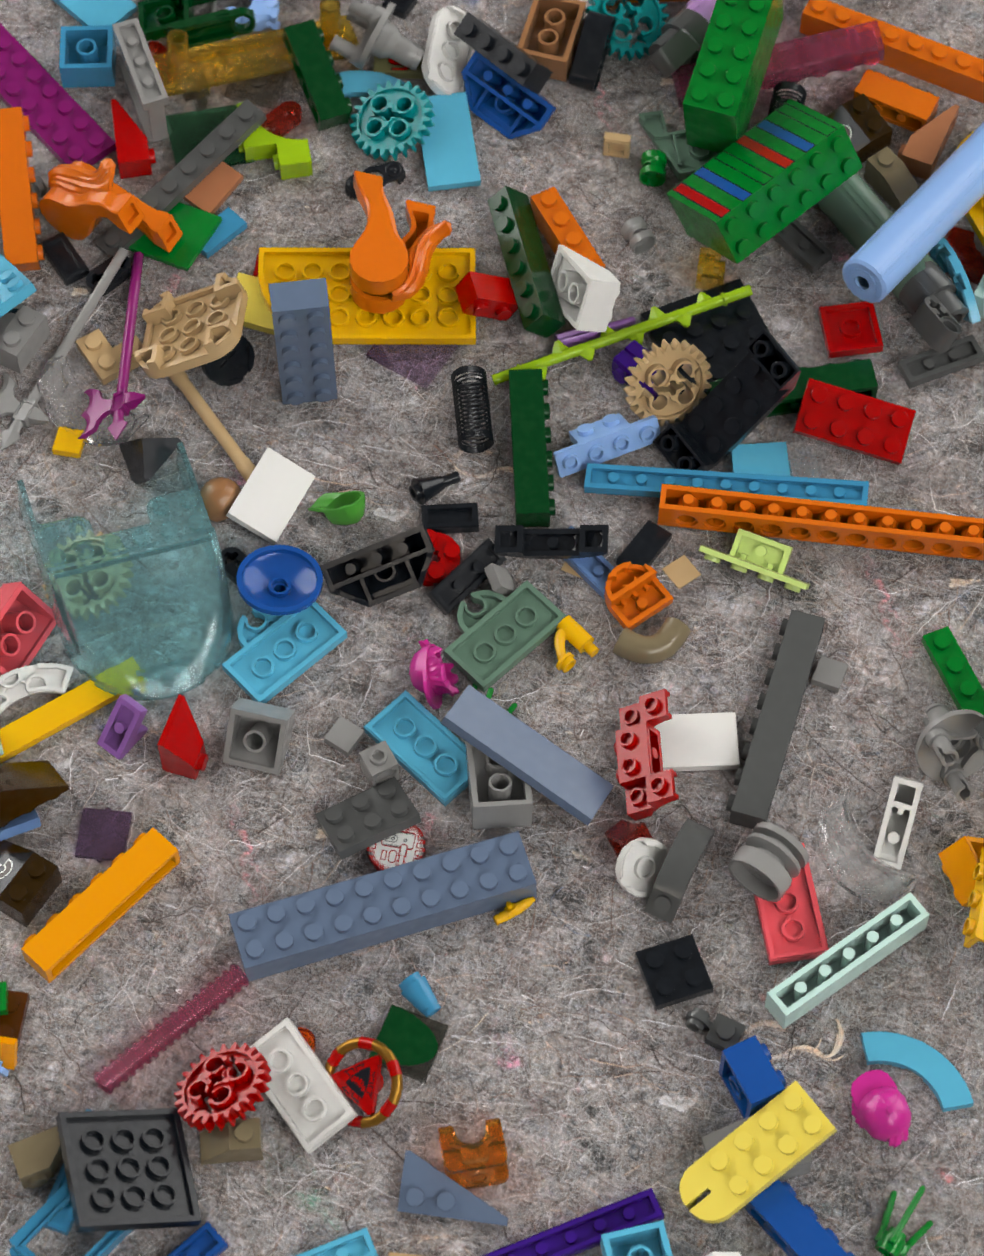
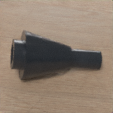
M455 471L442 477L413 478L411 486H409L410 495L414 501L424 505L443 491L445 487L460 482V475Z

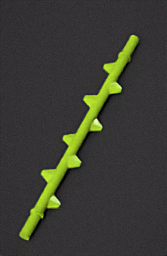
M746 285L726 293L721 292L720 295L710 297L706 293L700 292L698 293L697 303L667 314L653 306L650 310L649 320L618 331H614L607 326L606 333L601 332L600 337L570 348L561 341L556 340L554 341L552 354L521 365L516 364V367L491 375L493 383L498 385L509 381V370L542 369V378L546 379L549 366L577 356H581L590 362L594 359L595 350L629 339L631 342L633 340L637 341L642 345L644 333L674 322H678L685 328L689 327L692 316L722 305L728 306V303L753 295L750 285Z

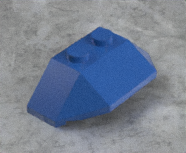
M477 51L474 52L461 72L470 111L510 140L541 131L556 109L545 97L519 84Z

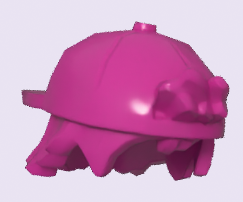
M428 639L424 641L419 640L421 649L414 654L409 666L410 680L417 690L425 694L429 705L434 710H437L442 705L443 694H449L452 697L459 694L460 691L455 686L459 678L457 674L451 673V669L454 667L453 663H443L441 657L442 648L431 644Z
M878 1069L865 1072L857 1077L851 1086L852 1115L856 1118L855 1121L859 1124V1127L864 1128L873 1138L888 1142L890 1147L896 1148L903 1141L906 1142L909 1137L908 1130L912 1114L906 1097L898 1090L889 1074Z

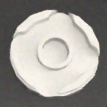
M640 837L631 840L622 848L616 861L615 872L617 881L624 891L636 897H650L655 880L668 854V849L664 844L653 838Z

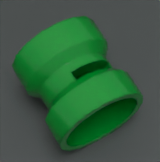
M654 149L643 152L641 155L640 182L649 187L663 185L666 181L667 155L660 150Z

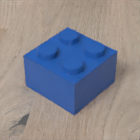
M756 1035L722 1050L719 1074L744 1119L754 1115L785 1090L784 1087H786L783 1074L779 1069L775 1071L770 1062L772 1057L765 1043L760 1044Z

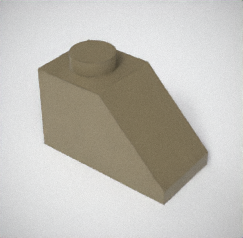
M260 1118L236 1119L234 1127L228 1122L225 1123L223 1131H220L215 1126L210 1133L207 1130L199 1133L201 1165L264 1160Z
M57 1126L8 1145L24 1189L28 1187L37 1188L46 1184L48 1179L54 1177L63 1159Z

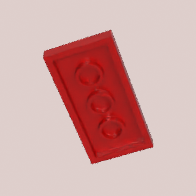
M809 378L793 433L900 465L916 410Z

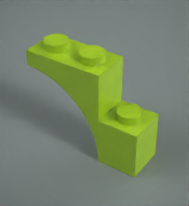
M260 125L238 146L239 153L244 152L246 162L273 158L274 170H280L281 180L313 175L308 139L280 137L267 131Z

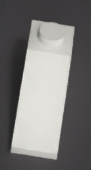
M898 775L894 776L872 863L901 871L924 782Z

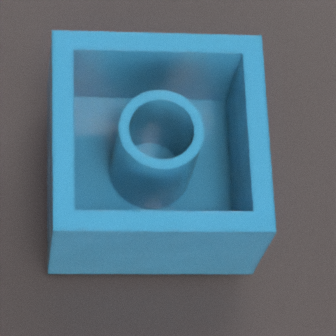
M112 25L61 26L59 70L63 88L115 87L117 44Z

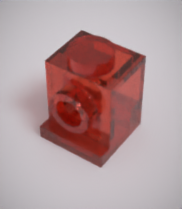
M623 819L604 833L617 857L622 848L631 840L640 837L652 838L644 822L633 824Z

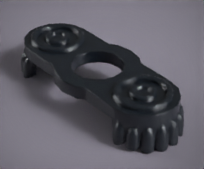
M390 161L379 166H370L362 171L369 174L373 172L380 173L383 176V187L396 180L398 184H401L406 178L403 165L397 161ZM352 175L346 181L345 193L350 198L356 199L354 175Z

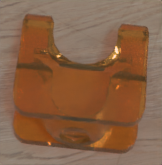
M499 1118L486 1119V1133L476 1143L460 1141L456 1137L454 1128L451 1125L439 1127V1140L445 1175L467 1190L503 1184L509 1178L508 1154Z

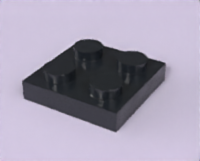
M692 934L635 952V959L655 1011L713 992V985Z

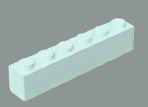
M909 892L768 991L765 1007L780 1026L785 1029L925 930L930 914L915 896Z

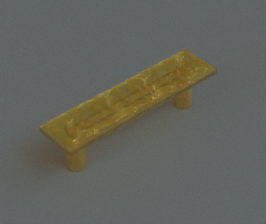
M321 0L319 21H315L316 26L321 27L325 38L323 44L326 51L329 50V46L336 34L356 46L359 44L350 21L346 20L347 15L341 16V4L338 0ZM284 28L191 48L188 45L187 33L183 30L175 29L167 34V53L153 56L168 97L294 70L282 41ZM330 50L334 61L346 59L344 56Z

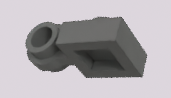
M694 1007L692 1011H688L685 1017L687 1020L685 1025L697 1033H702L703 1030L707 1031L705 1043L722 1051L739 1043L745 1032V1025L720 1013L717 1014L712 1023L709 1021V1013L705 1010Z

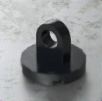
M241 335L239 343L232 351L216 361L201 365L202 371L208 379L220 386L238 384L245 379L244 376L247 372L250 373L255 360L253 346L246 337Z

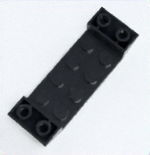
M766 328L745 347L749 353L681 422L670 423L653 441L674 469L709 471L721 463L795 389L801 370Z

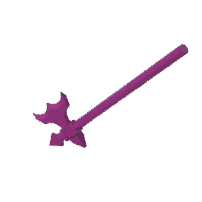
M135 252L133 254L116 393L113 394L112 399L106 400L102 398L100 390L88 389L84 392L89 396L90 402L87 409L80 415L86 420L87 425L85 431L78 439H86L95 433L102 420L111 414L113 416V423L108 427V430L117 440L128 424L124 421V416H129L130 410L135 409L146 398L144 394L128 392L144 260L142 252Z

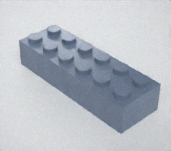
M326 278L269 284L283 405H299L304 402L313 401L327 402L332 399H338Z

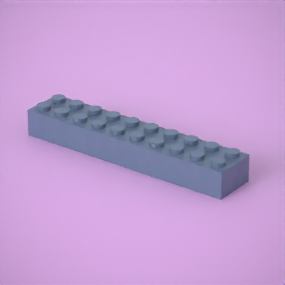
M519 831L228 915L247 982L500 909L505 907L509 901L516 903L525 898H536L537 883Z

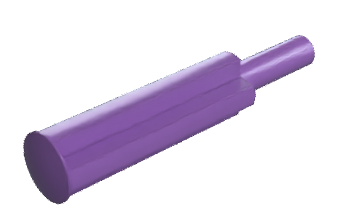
M632 316L608 323V327L616 330L634 325L636 320ZM571 329L554 334L555 341H561L567 347H571L598 338L601 332Z

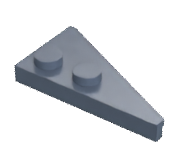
M405 1151L397 1211L503 1226L508 1225V1218L412 1151Z

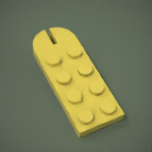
M794 1081L687 1168L680 1181L681 1199L692 1215L700 1221L713 1224L726 1221L837 1130L799 1083ZM705 1192H711L708 1196H706L703 1200L696 1204L697 1199L702 1194H704Z

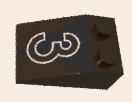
M865 94L841 104L827 116L844 125L861 163L866 162L869 157L888 146L890 148L893 130Z
M3 840L0 841V911L27 927L60 885L62 878L58 866L34 851Z

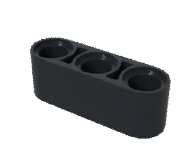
M591 10L588 12L570 73V85L596 91L614 31L615 17Z

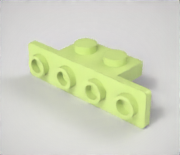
M742 528L738 529L730 554L700 545L699 551L705 553L704 558L720 564L721 559L731 562L730 568L747 573V570L750 569L758 572L757 578L773 583L774 579L785 582L784 588L800 593L801 588L808 590L810 586L809 583L784 574L794 547Z

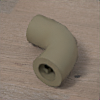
M667 617L658 632L653 635L644 636L626 627L620 634L613 653L638 664H657L673 657L683 646L691 631L684 622L673 617Z

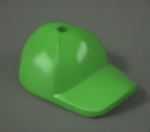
M362 491L325 493L308 508V511L324 513L327 519L335 525L356 524L365 513V493Z

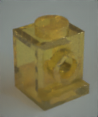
M700 247L695 287L697 289L708 290L723 285L726 261L721 260L722 255L711 248Z

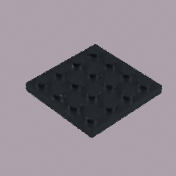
M739 278L703 292L710 297L720 295L721 292L726 293L741 288L744 285ZM698 293L658 307V309L667 314L697 303ZM748 296L728 303V306L722 305L692 316L689 327L685 328L678 322H674L647 333L652 343H655L658 347H661L662 339L671 344L673 338H676L680 343L686 340L690 345L694 344L707 357L705 360L711 365L708 371L713 377L707 381L714 382L718 379H724L749 353L745 347L767 327L752 299ZM650 310L641 313V322L649 320ZM681 365L678 368V371L683 375V377L688 379L691 383L693 382L694 384H697L695 379L691 378L682 369L683 365Z
M177 1108L58 1113L56 1123L76 1233L194 1227L200 1224L202 1219L181 1117L177 1112Z

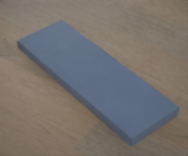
M471 685L466 687L441 722L442 725L587 826L614 787L607 780Z

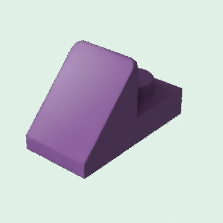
M127 694L119 696L97 744L118 760L122 759L147 732L148 728L142 724V721L148 710Z

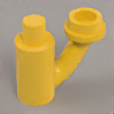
M570 615L559 622L554 636V647L558 659L556 668L566 673L576 664L574 655L571 652L566 653V640L580 653L586 652L590 657H594L599 652V648L593 644L594 638Z

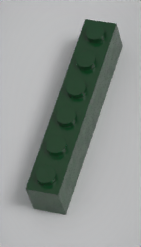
M505 185L487 200L524 330L548 338L565 325L566 322L528 195Z
M853 359L849 362L838 364L826 363L822 366L811 368L799 367L801 373L795 389L767 417L798 413L809 378L876 398L878 383L871 359ZM718 379V380H715L714 382H709V383L712 385V387L709 388V389H707V395H708L723 379Z
M542 369L509 370L516 525H523L524 528L550 527V516H555V499H549V492L554 491L553 474L548 475V467H553L552 450L547 451L546 443H551V427H545V420H550L549 403H544V396H548V379L542 378Z

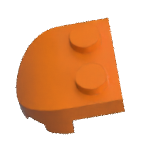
M631 561L624 562L616 566L607 577L604 592L605 603L610 613L624 629L627 627L633 630L673 603L674 598L657 579V571L648 564L642 566L631 564Z

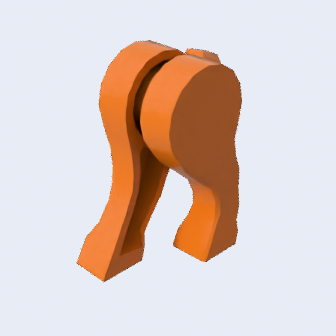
M111 158L103 159L98 170L85 162L74 161L71 164L55 166L48 172V185L50 189L39 201V208L45 219L56 230L63 232L67 237L75 240L85 239L103 218L109 219L128 234H132L136 228L139 229L155 245L168 253L171 252L183 235L172 214L147 205L113 182L116 164Z
M355 170L354 190L357 200L366 214L367 224L364 232L350 251V293L353 301L361 309L370 313L384 314L395 311L404 304L406 299L412 298L421 289L428 274L431 257L438 244L444 238L451 235L452 225L446 220L435 224L434 205L406 199V218L410 231L401 239L397 231L392 208L384 193L383 177Z

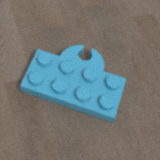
M316 601L301 612L284 616L269 615L252 608L254 617L264 620V623L259 627H252L248 623V618L242 615L237 627L238 640L242 649L222 664V669L253 701L267 703L348 638L347 631Z

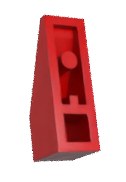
M110 99L121 179L152 175L151 164H156L154 148H149L147 137L116 99Z

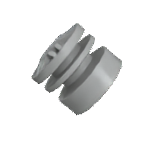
M761 821L756 824L753 832L746 838V845L739 847L730 859L728 868L733 877L749 892L766 901L777 902L781 900L791 886V878L797 877L800 874L801 868H804L808 863L809 855L802 843L791 833L778 825Z

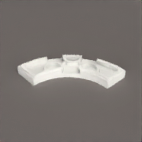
M37 663L16 668L1 675L0 715L13 703L30 695L41 693L65 694L74 667L56 663Z

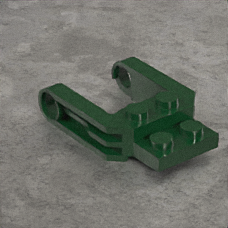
M146 0L138 2L139 23L146 41H155L168 37L170 45L183 50L251 33L256 26L255 13L248 8L239 7L194 17V6L218 0ZM241 16L249 19L245 24H239L235 20Z

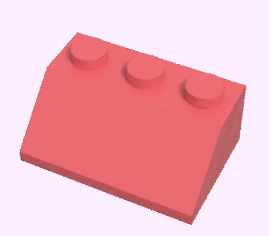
M22 582L4 583L0 588V676L13 669L30 665L61 618Z

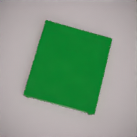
M179 202L168 213L173 215L183 235L170 253L155 245L145 234L129 247V251L142 252L148 258L188 271L223 220L220 216Z

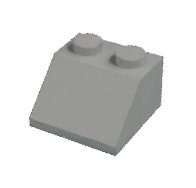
M239 697L230 708L222 763L279 775L291 740L296 710Z

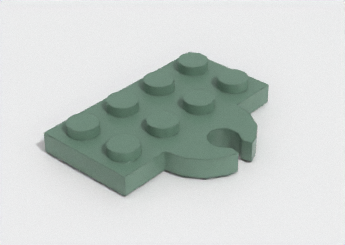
M528 580L507 597L491 590L475 591L470 593V600L475 604L481 605L483 610L478 613L470 612L467 608V603L461 601L457 611V623L462 635L444 650V656L484 693L556 631L559 622L566 615Z

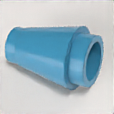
M418 971L414 972L399 984L402 990L401 995L424 1014L426 1018L431 1017L441 1009L425 975L421 976Z

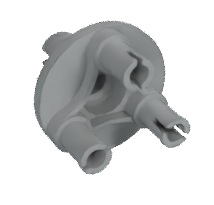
M352 0L348 8L349 14L346 17V20L366 29L362 42L356 46L336 34L329 46V50L349 59V63L361 70L364 69L371 55L379 59L390 58L403 66L409 67L411 70H416L424 56L425 48L403 36L398 27L389 22L396 4L390 1L385 9L378 4L374 6L365 0Z
M933 703L924 710L928 718H922L926 728L916 743V761L925 775L931 779L944 782L947 787L952 789L957 800L962 801L963 797V800L967 801L973 796L974 790L966 780V777L972 775L984 765V739L974 729L984 719V715L968 709L950 712L949 708L942 703Z

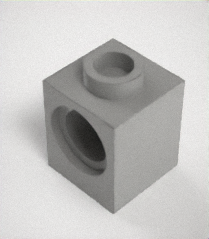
M385 740L359 752L360 768L371 787L392 777H395L396 780L400 779L399 764Z

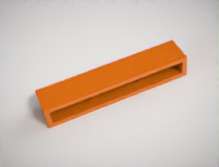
M22 107L0 109V219L4 257L20 272L40 270V261L45 260L43 244H38L37 235L42 234L40 218H35L34 209L39 208L37 192L32 193V183H36L34 166L30 167L29 157H33L32 141H27L26 132L31 131L29 115H24Z

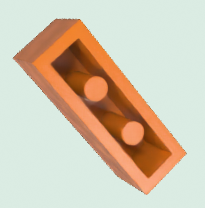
M870 69L865 71L853 95V98L865 94L885 121L912 132H916L934 119L937 114L940 98L930 92L922 91L905 82L897 81Z

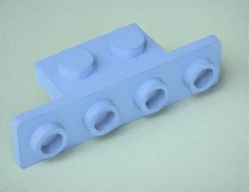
M620 413L609 414L601 420L582 424L577 429L569 431L570 441L574 445L553 453L558 475L563 478L586 469L587 463L600 464L654 444L653 441L661 434L657 417L652 415L629 424Z

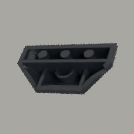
M422 524L320 565L330 593L340 595L361 605L372 607L422 587L435 549L425 525Z

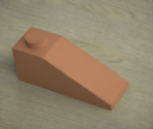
M953 105L910 136L907 145L902 143L897 156L906 165L911 175L927 180L932 175L957 122L960 106Z

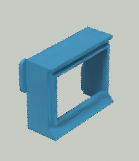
M67 1181L9 1239L11 1256H36L26 1245L70 1201ZM133 1230L108 1231L85 1256H108Z

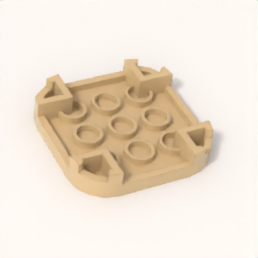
M226 272L216 274L215 284L175 298L169 290L160 294L162 300L150 310L145 308L142 313V317L147 325L142 349L134 351V358L149 378L159 379L216 361L227 355L239 343L248 301L247 292L238 278L228 277Z

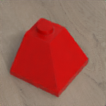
M178 694L157 746L164 771L196 780L199 771L205 770L209 755L206 754L204 741L184 695Z

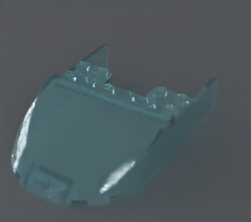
M183 442L177 443V469L185 490L152 498L147 504V515L150 524L95 537L91 523L81 516L38 524L35 520L23 480L17 481L19 507L69 659L79 673L84 674L95 682V686L113 695L117 693L127 694L134 697V700H161L175 697L205 682V678L215 669H218L229 652V646L234 633L233 607L220 545L215 528H212Z

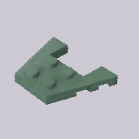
M662 110L639 113L640 125L656 148L667 155V164L678 180L686 179L719 154L718 152L687 145L686 130L668 132Z

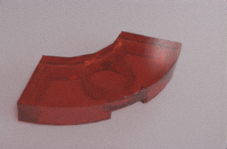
M953 227L946 234V240L957 254L969 281L979 285L984 275V256L976 249L974 232Z

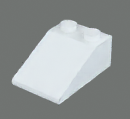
M558 245L551 275L563 316L576 330L606 333L608 323L612 319L615 300L620 293L621 283L609 270L564 245Z

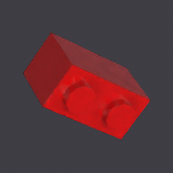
M469 271L455 286L463 314L507 321L518 310L510 278Z

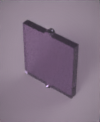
M108 807L105 810L83 808L75 857L97 859V862H102L103 860L113 861L118 854L125 853L132 812L112 811Z

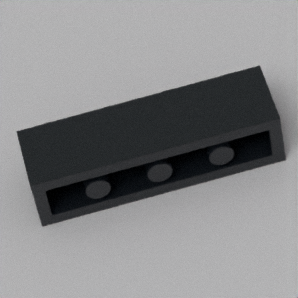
M469 12L466 13L453 33L519 84L537 94L540 93L553 73L484 20Z

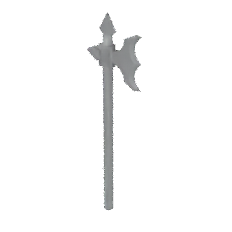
M120 247L29 396L23 398L21 402L15 398L16 382L8 373H3L4 384L0 389V418L11 415L13 422L9 429L1 431V451L20 440L19 431L23 426L27 428L30 423L34 425L49 423V418L39 409L38 401L129 254L125 248Z

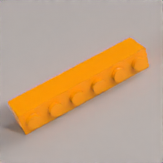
M154 827L147 833L140 834L127 852L118 854L104 873L100 872L93 877L90 886L82 893H76L69 900L66 908L60 913L53 914L41 931L30 935L25 940L21 948L25 961L47 982L51 983L181 862L178 849Z

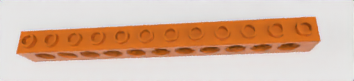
M662 484L657 525L736 534L738 529L742 528L764 537L984 561L983 518Z

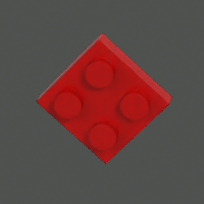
M864 301L819 307L818 315L828 358L883 352L884 345L873 303Z

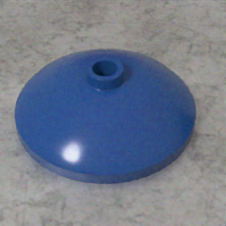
M270 545L259 548L245 557L238 568L236 584L240 596L249 606L265 614L284 616L301 612L317 600L323 586V574L317 561L307 552L288 545Z

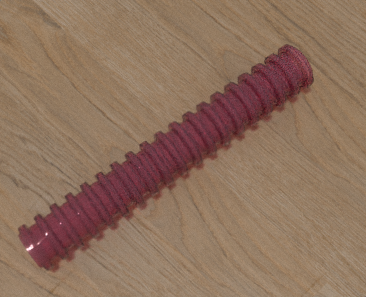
M231 964L229 971L224 970L221 977L217 975L214 978L215 982L210 981L207 983L208 987L206 989L202 987L199 990V994L195 993L192 995V1000L187 999L184 1002V1006L179 1005L177 1012H170L169 1018L164 1017L162 1019L163 1023H156L154 1030H147L146 1036L141 1035L139 1037L140 1041H133L131 1048L126 1047L123 1054L118 1053L116 1055V1060H109L108 1066L103 1065L101 1067L102 1071H95L93 1073L94 1079L106 1094L111 1095L113 1088H120V1083L122 1081L126 1083L130 1075L134 1077L136 1070L141 1071L144 1069L143 1065L145 1063L149 1065L152 1062L151 1058H158L159 1052L164 1053L168 1045L172 1047L174 1040L179 1041L183 1033L187 1035L189 1028H196L197 1022L202 1023L205 1016L210 1017L212 1010L217 1011L220 1004L225 1005L227 1003V998H234L235 992L240 993L242 991L241 987H248L249 980L242 969L235 964Z

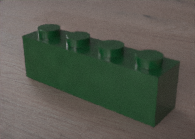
M314 19L284 27L282 41L318 131L348 123L350 113L353 111L349 97L344 96L342 91L343 82L340 74H335L333 56L330 50L326 51L323 44L325 38L321 27L316 26Z

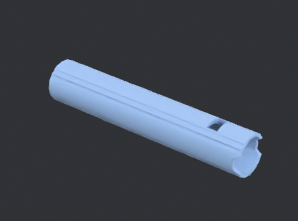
M984 122L844 263L842 268L843 280L853 295L862 301L879 303L984 195Z

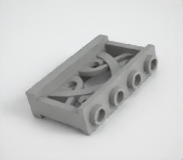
M138 18L112 24L113 33L122 53V60L118 61V66L148 143L171 138L173 132L164 105L169 104V97Z

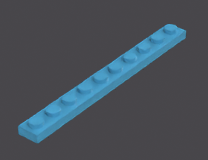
M587 463L584 492L660 498L662 484L864 506H867L869 481Z

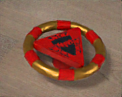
M363 1036L348 1039L333 1050L325 1064L326 1070L338 1087L367 1115H370L366 1117L358 1115L347 1125L363 1129L374 1127L384 1122L398 1106L402 1094V1071L396 1056L382 1042ZM360 1048L375 1051L379 1054L335 1073L336 1067L342 1061L345 1054L354 1049ZM384 1059L391 1078V1091L380 1110L375 1113L378 1092L381 1091L384 1083L383 1076L381 1075L382 1061Z

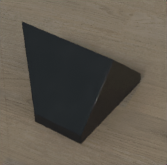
M140 438L118 444L132 480L139 484L148 482L182 441L179 438Z

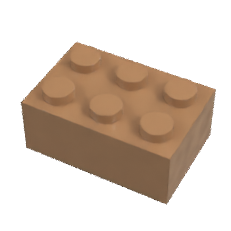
M533 0L518 46L553 72L550 79L567 81L585 23L587 2L579 0Z

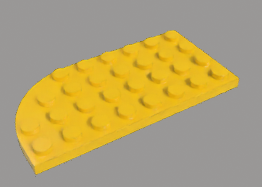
M259 247V287L264 303L271 314L269 284L326 278L333 344L476 345V316L462 313L455 286L469 271L476 272L475 248H436L431 257L428 274L421 289L412 298L406 299L404 304L395 311L378 314L361 309L353 301L350 293L349 258L352 248Z

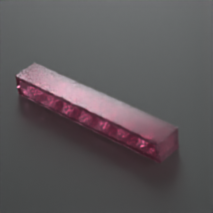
M877 20L775 44L761 88L768 90L774 88L777 83L782 81L797 83L808 77L819 78L830 72L838 70L845 72L856 66L864 64L871 66L879 63L881 60H884V45ZM696 62L680 66L671 74L678 107H683V101Z

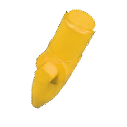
M525 898L516 903L507 902L504 910L493 916V921L498 926L528 909L535 901V898Z

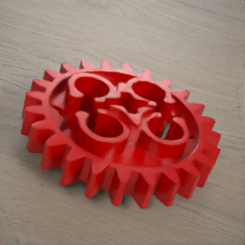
M234 1042L230 1049L225 1044H222L218 1052L211 1048L210 1056L208 1057L203 1054L199 1055L201 1062L198 1064L191 1062V1072L182 1073L185 1081H180L176 1084L180 1090L174 1093L177 1099L174 1105L178 1109L177 1112L184 1122L186 1121L189 1127L195 1126L198 1131L205 1127L209 1133L212 1132L215 1125L220 1131H223L225 1123L229 1122L234 1127L236 1118L240 1117L242 1120H246L245 1112L247 1110L256 1111L253 1104L264 1101L260 1093L269 1091L266 1083L272 1080L268 1074L271 1069L262 1053L258 1052L254 1046L250 1048L247 1043L239 1047L237 1042ZM233 1064H235V1066L238 1068V1070H239L240 1073L242 1074V1075H240L239 1077L236 1076L237 1070H236V1068L233 1066ZM206 1097L209 1098L208 1104H209V1106L212 1108V1110L208 1107V1105L206 1104V1102L203 1100V1099H205Z

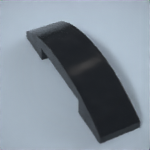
M495 525L494 554L530 559H574L608 554L609 525H580V528L525 529L523 525Z

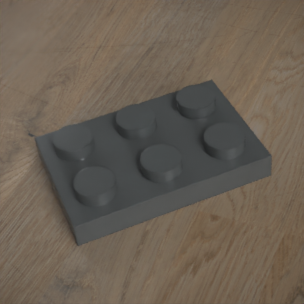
M395 777L315 814L318 824L341 860L421 822L419 812Z

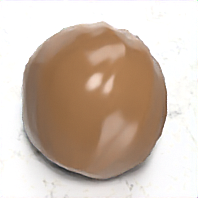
M216 477L210 479L203 485L200 491L199 508L212 521H224L228 519L226 514L242 489L237 482L229 478Z

